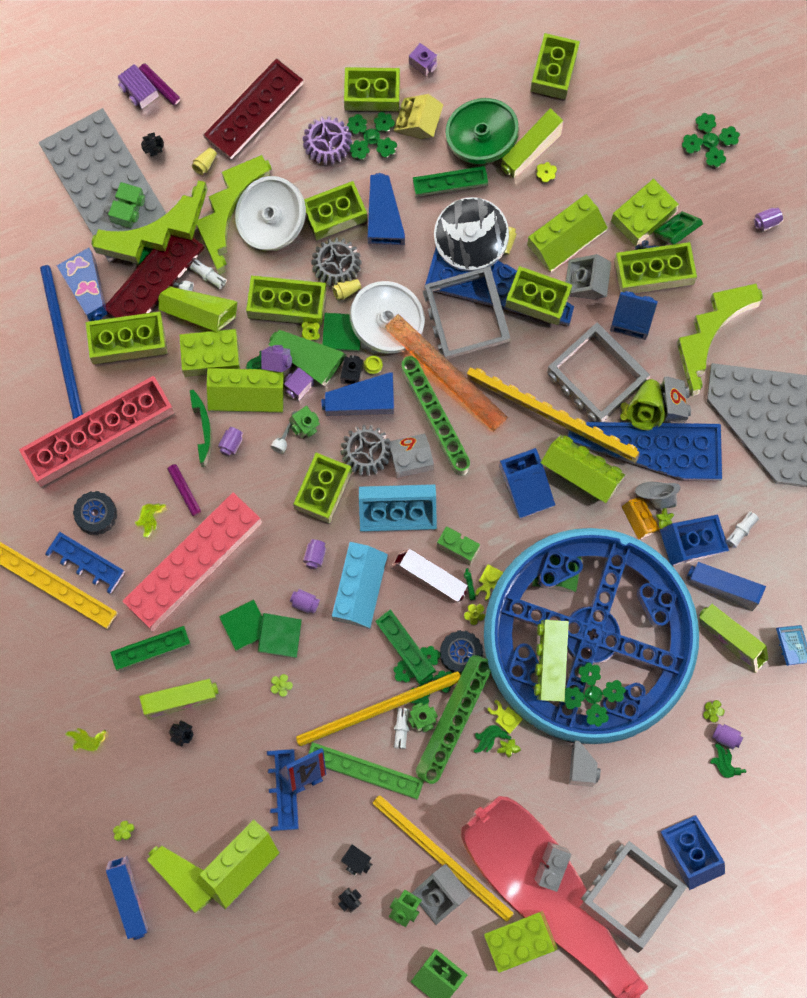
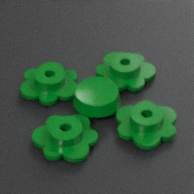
M378 113L377 118L374 119L376 129L366 130L367 120L363 119L362 115L356 114L348 119L349 123L347 126L349 131H353L354 134L364 133V140H355L354 144L350 145V152L353 158L365 159L366 154L370 152L368 144L374 145L376 143L378 146L376 150L378 153H381L382 157L387 158L389 155L395 154L397 143L391 141L389 137H386L385 140L380 139V133L378 132L383 130L388 132L390 128L394 127L395 121L392 119L391 114Z
M702 113L701 116L696 118V124H698L699 130H704L707 134L703 136V140L698 138L696 134L685 135L682 147L686 148L688 154H692L694 151L699 152L700 147L704 145L710 149L705 154L707 165L720 167L721 164L726 162V157L723 150L716 148L719 140L724 142L726 146L730 144L737 145L740 133L736 131L735 127L729 126L721 130L718 138L716 134L710 133L712 128H715L717 125L715 122L716 117L713 114Z
M433 646L428 648L422 647L421 651L426 657L428 655L431 656V658H427L434 666L437 665L440 652L434 650ZM404 660L399 661L398 666L393 669L394 673H396L395 679L398 682L404 681L407 683L410 681V678L415 677ZM441 670L438 675L433 677L432 674L422 683L416 678V681L420 684L417 687L452 674V672L448 671L445 673V671ZM454 685L444 688L442 691L448 693ZM430 694L410 703H414V706L419 703H423V705L429 704L428 697H430Z
M587 663L585 667L583 666L579 669V674L581 675V681L587 682L590 687L586 689L585 695L579 692L578 687L573 689L565 688L564 703H566L567 709L579 708L582 705L581 702L586 699L589 703L593 704L591 709L586 711L588 716L587 723L600 727L602 723L608 721L609 717L606 714L607 709L600 707L596 703L601 701L602 695L608 698L609 702H621L624 699L623 694L626 689L621 687L622 683L619 680L607 682L606 688L603 691L599 687L593 686L596 684V680L601 679L599 674L601 669L598 665L592 666L591 663Z

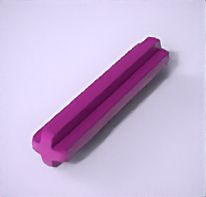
M143 63L139 67V70L170 103L176 105L180 102V96L147 64Z
M176 464L169 466L167 470L191 515H198L201 513V509Z

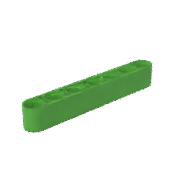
M413 356L405 357L402 361V374L455 474L460 476L467 474L470 468L469 457L418 360ZM407 364H412L415 366V368L413 370H407L405 366ZM416 380H421L423 385L416 386L413 383ZM425 396L431 397L432 401L426 403L422 400V398ZM436 412L441 416L438 419H433L430 415ZM441 429H447L449 431V434L444 436L441 435L439 431ZM455 445L458 450L451 452L448 450V447ZM461 461L467 466L461 469L456 464Z
M473 655L469 658L416 768V775L421 780L434 784L440 779L491 673L488 659L478 655Z

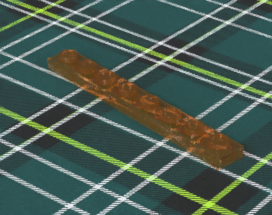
M397 314L386 324L384 328L489 428L495 431L508 418L401 315Z

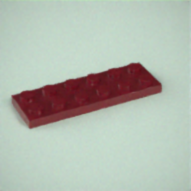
M276 58L204 133V138L232 160L304 84V80Z
M170 235L166 251L152 250L105 305L107 312L114 318L149 313L158 303L160 293L173 286L204 250V245L194 237L190 240Z

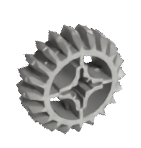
M336 237L335 242H331V239H328V244L321 242V247H316L317 253L312 254L314 259L311 260V265H313L312 271L316 272V278H321V283L327 281V286H331L332 283L337 285L338 282L352 281L351 277L357 278L356 272H360L361 268L359 266L362 264V261L359 259L361 257L360 253H356L357 247H352L351 241L346 244V240L343 238L341 242H338ZM337 251L344 252L345 254H339ZM330 253L331 256L325 262H322L325 255ZM334 257L336 261L339 263V268L337 264L334 262ZM352 262L348 270L342 272V268ZM327 271H334L336 274H331Z
M362 425V430H359V427L356 426L355 433L350 430L348 432L350 437L344 436L345 442L341 443V447L344 449L340 451L341 455H345L342 461L347 462L346 465L352 467L353 473L359 469V475L366 471L367 476H370V470L377 474V467L383 470V464L388 465L389 461L387 458H391V453L388 451H390L392 446L388 445L390 443L389 438L384 439L386 433L380 434V428L373 431V425H370L369 430L366 429V425ZM365 437L373 438L378 442H368ZM359 440L360 446L355 449V452L350 453L353 443ZM363 444L369 449V456L368 453L363 452ZM382 447L381 455L374 461L373 454ZM355 458H363L368 463H360L356 461Z

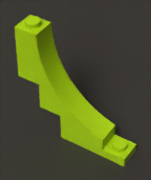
M262 155L222 171V177L227 189L208 196L214 213L198 219L197 229L219 275L226 272L224 266L227 263L223 254L228 253L227 232L240 196L251 183L260 178L270 176L271 165L268 160H264Z
M198 180L197 186H194L192 189V197L183 195L168 213L146 226L128 231H105L98 229L91 242L95 252L139 264L144 247L165 252L170 235L192 240L208 190L206 182Z
M757 284L713 293L710 299L713 312L696 315L693 321L697 334L678 339L677 347L691 396L698 395L703 387L701 377L698 376L703 375L706 370L708 350L718 331L740 313L759 307L761 300H763L761 289H758Z

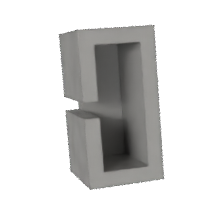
M548 842L542 858L546 865L542 862L540 863L534 878L539 886L558 891L572 855L567 848Z

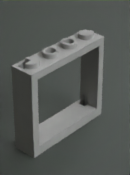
M491 267L425 285L426 290L423 291L425 302L429 301L431 308L428 309L430 320L434 319L436 326L433 327L435 338L439 337L441 344L438 345L440 356H445V360L511 341ZM485 277L501 337L449 351L433 292Z
M598 323L593 325L551 363L547 370L551 380L554 383L557 382L561 386L563 393L567 396L570 395L574 399L576 406L580 409L583 408L588 413V418L594 422L606 420L650 377V374ZM592 336L637 379L602 412L558 369L564 361Z
M629 841L625 846L621 844L615 852L617 857L614 861L610 859L603 869L606 872L603 876L599 874L592 884L595 887L592 891L587 890L581 898L583 903L580 908L639 953L687 886ZM627 854L673 889L639 938L593 902Z

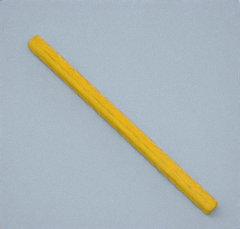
M454 672L296 736V741L299 746L306 745L458 683L460 673Z
M380 795L376 797L373 801V805L442 866L446 864L462 884L504 921L510 920L514 913L387 800Z

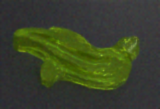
M146 504L141 509L140 519L135 521V524L137 526H144V538H148L151 535L152 526L153 530H156L157 522L154 514L162 510L161 508L166 507V504Z
M77 728V731H80V733L76 731L66 732L67 736H71L77 741L73 745L75 751L78 748L87 751L97 750L106 734V730H103L95 737H90L85 730Z

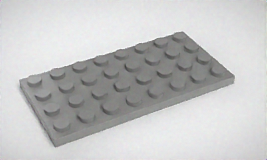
M103 108L39 142L43 152L93 236L97 234L98 229L105 231L137 229L155 222L166 214ZM120 182L142 188L145 196L144 205L140 206L138 211V221L133 224L132 228L111 223L108 217L113 200L118 201L115 195ZM105 255V257L107 258L108 262H110V261L116 259V258H114V257H110V256H106V255Z

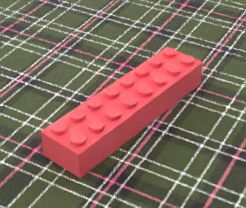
M152 376L22 447L19 451L36 482L42 487L173 415L174 411L156 378Z
M233 492L122 602L153 632L262 524L260 517Z

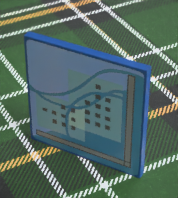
M802 625L776 628L780 641L779 646H781L783 651L781 654L784 655L786 665L807 664V642Z

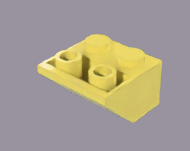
M430 94L404 98L398 118L396 119L394 131L419 139L434 137L444 104Z

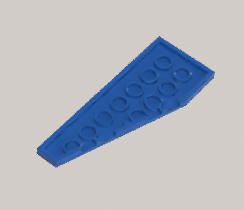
M435 248L425 285L468 272L450 266L443 260L437 248ZM497 261L491 266V271L502 309L521 313L505 307L506 299L517 270ZM485 277L435 291L493 306ZM568 302L559 323L567 326L570 325L574 306Z
M586 422L587 426L591 428L597 427L603 431V434L609 437L613 435L619 438L620 442L625 445L631 444L638 449L637 451H639V458L636 463L568 430V437L578 446H584L587 449L680 480H722L721 424L662 423L661 426L653 427L652 430H641L626 422Z

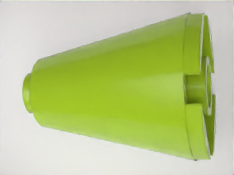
M648 379L641 385L627 408L626 417L632 421L631 424L636 428L652 430L653 427L661 426L664 421L665 410L660 383L654 379Z

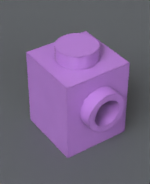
M419 43L409 55V64L426 76L429 72H433L438 65L437 55Z
M273 345L261 351L263 370L283 372L290 368L292 364L290 349L283 348L282 345Z
M298 368L293 374L290 373L284 380L285 393L290 398H296L299 401L314 385L313 378L301 368Z

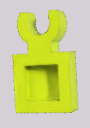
M488 564L479 579V583L483 584V586L476 590L475 596L478 597L479 593L484 591L486 593L484 600L487 601L490 598V589L494 590L503 572Z
M495 700L494 703L498 706V709L493 711L488 707L487 711L491 715L498 716L495 722L510 735L523 719L509 706L503 710L502 704Z

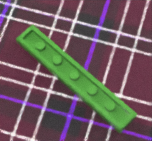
M312 742L308 754L322 748L326 769L418 800L424 784L423 780Z

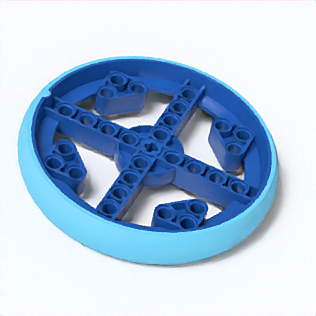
M582 528L556 533L536 542L525 549L505 569L491 594L484 622V646L489 669L499 691L509 705L523 719L537 729L562 740L570 742L580 741L583 744H604L621 741L649 729L666 716L677 704L685 692L695 669L699 650V626L696 609L684 581L675 568L659 552L646 543L621 532L607 529ZM550 556L558 557L559 564H551ZM596 556L607 558L591 606L579 608L569 617L520 600L527 587L538 575L541 587L548 589L576 576L582 571V561L577 557ZM612 557L620 559V566L612 564ZM570 562L576 563L578 567L576 572L569 570L568 564ZM625 565L637 571L649 582L638 588L637 597L650 623L654 627H662L669 621L671 635L669 651L621 635L618 622L610 613ZM545 574H550L553 577L551 584H547L544 581L543 577ZM606 575L613 576L615 580L613 585L607 584L605 580ZM644 588L650 589V598H646L643 595L642 591ZM601 593L608 596L607 603L600 601L599 595ZM663 594L670 598L669 604H664L661 601ZM513 605H520L522 613L515 614L512 610ZM532 611L540 613L541 619L539 621L531 618ZM594 612L601 613V622H597L594 620ZM656 613L663 615L664 621L662 623L656 621ZM555 617L559 621H569V624L577 626L578 631L576 634H572L568 630L567 652L574 659L565 688L575 686L579 688V692L583 693L586 682H582L575 675V669L577 667H585L587 663L592 665L603 663L614 654L657 668L663 672L656 684L646 695L645 687L640 683H633L624 687L626 689L623 694L624 699L621 702L614 701L615 707L612 710L606 707L608 698L604 697L601 700L600 706L607 709L606 713L609 719L606 723H602L600 727L595 726V724L590 725L587 723V715L576 714L577 707L572 709L570 715H565L562 712V707L566 703L559 701L557 707L548 701L537 700L532 687H535V684L538 683L532 682L531 675L535 673L536 664H539V661L532 647L528 644H520L514 650L512 640L513 620L516 619L538 627V624H541V620H550V618ZM591 631H594L593 635H595L596 638L590 640V636L587 635V632L589 633ZM607 637L614 639L615 644L613 647L607 646L605 642ZM626 643H630L633 646L631 654L627 653L624 649ZM520 648L527 649V658L519 656L518 651ZM582 649L589 650V659H584L581 656ZM645 649L649 650L652 654L650 660H646L643 657ZM663 656H667L670 659L668 667L662 664ZM518 666L522 669L520 677L513 675V667ZM632 687L639 689L640 694L638 697L631 695ZM627 705H630L634 710L632 716L625 714L624 710Z

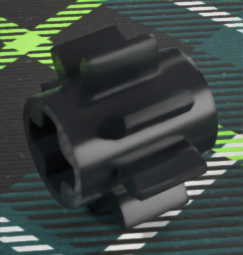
M153 132L142 137L141 147L145 154L150 153L152 157L163 152L164 141L160 135L155 136Z
M180 720L179 724H173L169 731L172 737L170 741L183 747L184 743L189 744L194 736L191 730L193 726Z
M348 888L338 896L341 901L338 905L344 912L348 909L352 913L362 904L359 900L362 895L357 889L352 891Z

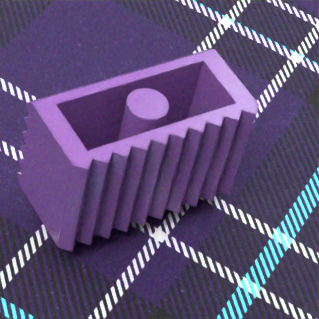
M135 64L121 73V75H118L119 88L123 93L127 92L130 95L129 99L134 106L138 105L143 109L159 97L157 89Z

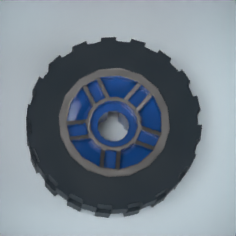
M90 491L87 494L84 493L74 504V520L82 531L90 535L104 534L115 525L117 508L112 499L105 493ZM93 510L99 512L97 516H93Z
M461 630L452 632L449 636L447 635L440 648V658L445 668L452 673L459 672L461 675L470 657L473 655L483 657V647L479 638H476L473 633ZM460 649H463L465 655H458V651H460Z

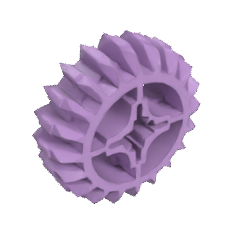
M321 116L319 122L314 119V125L309 123L308 129L304 130L305 136L302 139L304 141L303 148L306 149V154L310 155V159H316L318 164L324 161L326 166L327 161H331L333 165L335 159L340 162L341 156L346 158V152H350V145L352 144L350 138L352 135L348 132L349 127L344 126L343 121L338 123L337 117L332 121L330 116H328L327 120H324ZM325 135L327 136V139L329 140V146H328V143L326 142ZM339 142H341V144L336 149L332 150L335 145H338Z

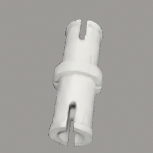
M197 259L192 262L190 269L202 276L204 281L211 282L219 289H222V286L226 284L227 280L214 272L212 267L208 268Z
M749 512L743 521L735 526L734 532L726 539L727 544L736 548L739 542L749 535L750 529L759 520L758 516Z
M397 708L393 748L399 749L400 747L401 749H406L407 732H409L410 728L408 727L410 709L404 708L403 714V709Z

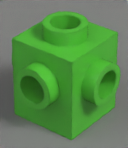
M305 406L289 418L293 432L297 436L299 435L301 439L306 435L308 438L317 432L316 428L320 425L318 416L315 412H311L308 406Z
M419 703L412 707V711H410L411 717L408 720L412 729L416 728L418 732L423 731L425 733L434 728L433 725L436 724L435 718L438 716L434 707L430 708L428 703L425 705ZM422 713L427 715L424 720L419 718V715Z
M404 890L400 898L395 897L389 908L392 909L389 918L406 927L410 921L414 922L419 914L417 908L422 900Z

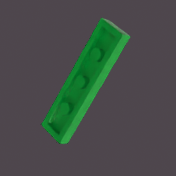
M482 166L413 177L415 196L420 197L488 186L486 167Z
M391 609L375 621L420 683L436 672L435 668Z
M181 626L111 651L110 654L116 671H120L190 646L191 643L185 626Z

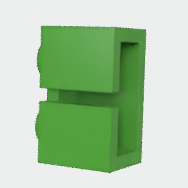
M120 182L115 195L118 201L113 200L108 217L111 223L132 228L133 224L138 221V211L140 206L144 205L145 196L142 188Z
M446 526L437 542V548L471 566L480 549V544L466 536L462 539V534Z

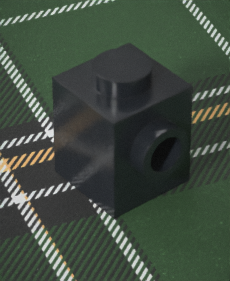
M355 355L345 356L340 377L341 383L351 385L361 381L364 367L363 359Z
M353 844L341 859V862L347 866L345 870L354 876L357 873L362 875L363 872L367 874L373 865L371 863L372 858Z

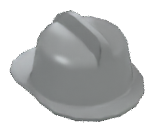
M645 482L636 487L635 493L639 497L650 499L656 508H673L677 506V493L681 487L676 483Z

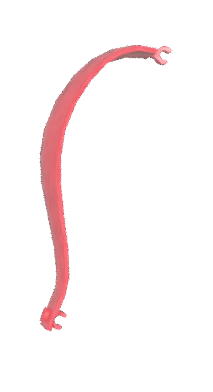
M498 796L484 808L481 806L474 811L476 814L462 827L461 838L471 859L498 894L523 918L543 911L555 943L589 970L614 998H640L648 989V985L621 953L609 930L580 908L583 903L581 898L587 889L570 860L557 892L539 886L534 878L540 863L542 862L546 865L542 858L548 842L558 845L544 826L528 810L509 797Z

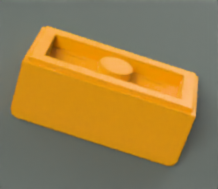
M638 497L622 505V509L638 539H642L660 530L644 498Z

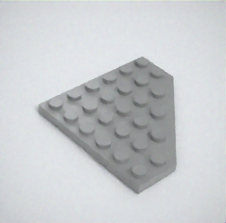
M712 363L710 366L707 402L711 407H714L721 419L734 431L736 437L749 449L756 461L769 473L771 479L776 484L807 487V375Z

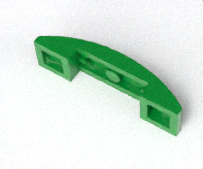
M189 390L193 412L201 413L205 443L197 444L201 467H206L212 449L211 424L202 400L194 390Z

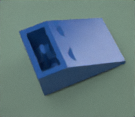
M629 291L620 292L610 331L646 340L658 301L649 296H636L633 292Z
M536 448L501 460L499 464L520 519L556 506Z

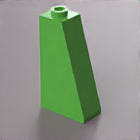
M282 330L274 332L268 344L269 346L282 345L283 348L290 349L292 363L324 386L327 385L344 361L345 356H347L339 350Z

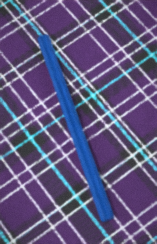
M49 265L40 267L72 417L75 419L83 415L51 268Z

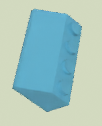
M436 485L359 487L360 531L437 529Z
M354 542L349 543L332 613L333 621L371 628L388 554L367 545Z

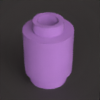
M772 207L757 213L754 219L756 228L765 231L779 225L783 221L782 212L778 207Z
M229 427L218 445L220 452L226 456L235 455L243 440V432L234 427Z
M311 539L303 559L306 567L317 569V567L322 566L326 552V543Z
M299 589L297 592H293L290 602H292L293 608L308 614H315L320 599H317L313 594Z
M718 724L712 738L716 739V742L732 750L735 747L739 748L743 737L740 736V731L726 724Z

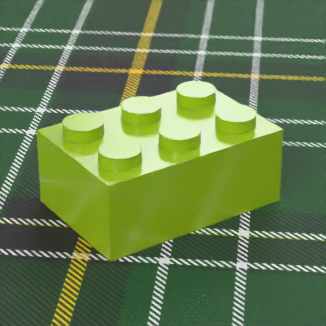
M544 33L531 82V92L566 100L580 41Z
M345 67V111H399L400 68Z
M653 178L613 213L611 222L634 246H637L648 238L654 230L670 219L677 212L679 204Z
M354 181L304 199L306 218L316 241L368 221L367 211Z
M519 266L507 296L505 307L559 325L572 290V284Z
M236 329L179 334L184 377L207 375L208 368L241 369Z
M315 453L293 503L294 510L330 524L351 476V466Z
M543 911L484 934L498 973L558 950Z

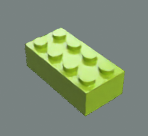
M690 242L618 252L614 259L620 292L641 293L694 285L697 279Z
M251 275L246 308L247 316L251 319L300 324L305 321L308 323L317 322L322 326L327 291L326 283Z
M560 435L550 445L540 462L604 503L609 501L625 477L620 468L607 464L604 458L594 456L586 447L578 446L573 443L570 437Z

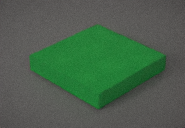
M681 211L653 232L657 238L675 245L702 226L703 222L702 219Z
M325 313L322 345L344 352H360V340L352 329L350 314Z
M254 599L219 616L236 652L259 641L262 615Z
M263 613L258 652L297 658L302 619Z

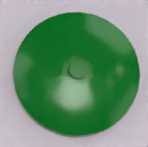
M478 98L462 104L451 114L446 124L445 134L448 146L454 155L469 163L485 164L499 160L507 155L515 146L519 137V123L515 112L506 103L492 98Z

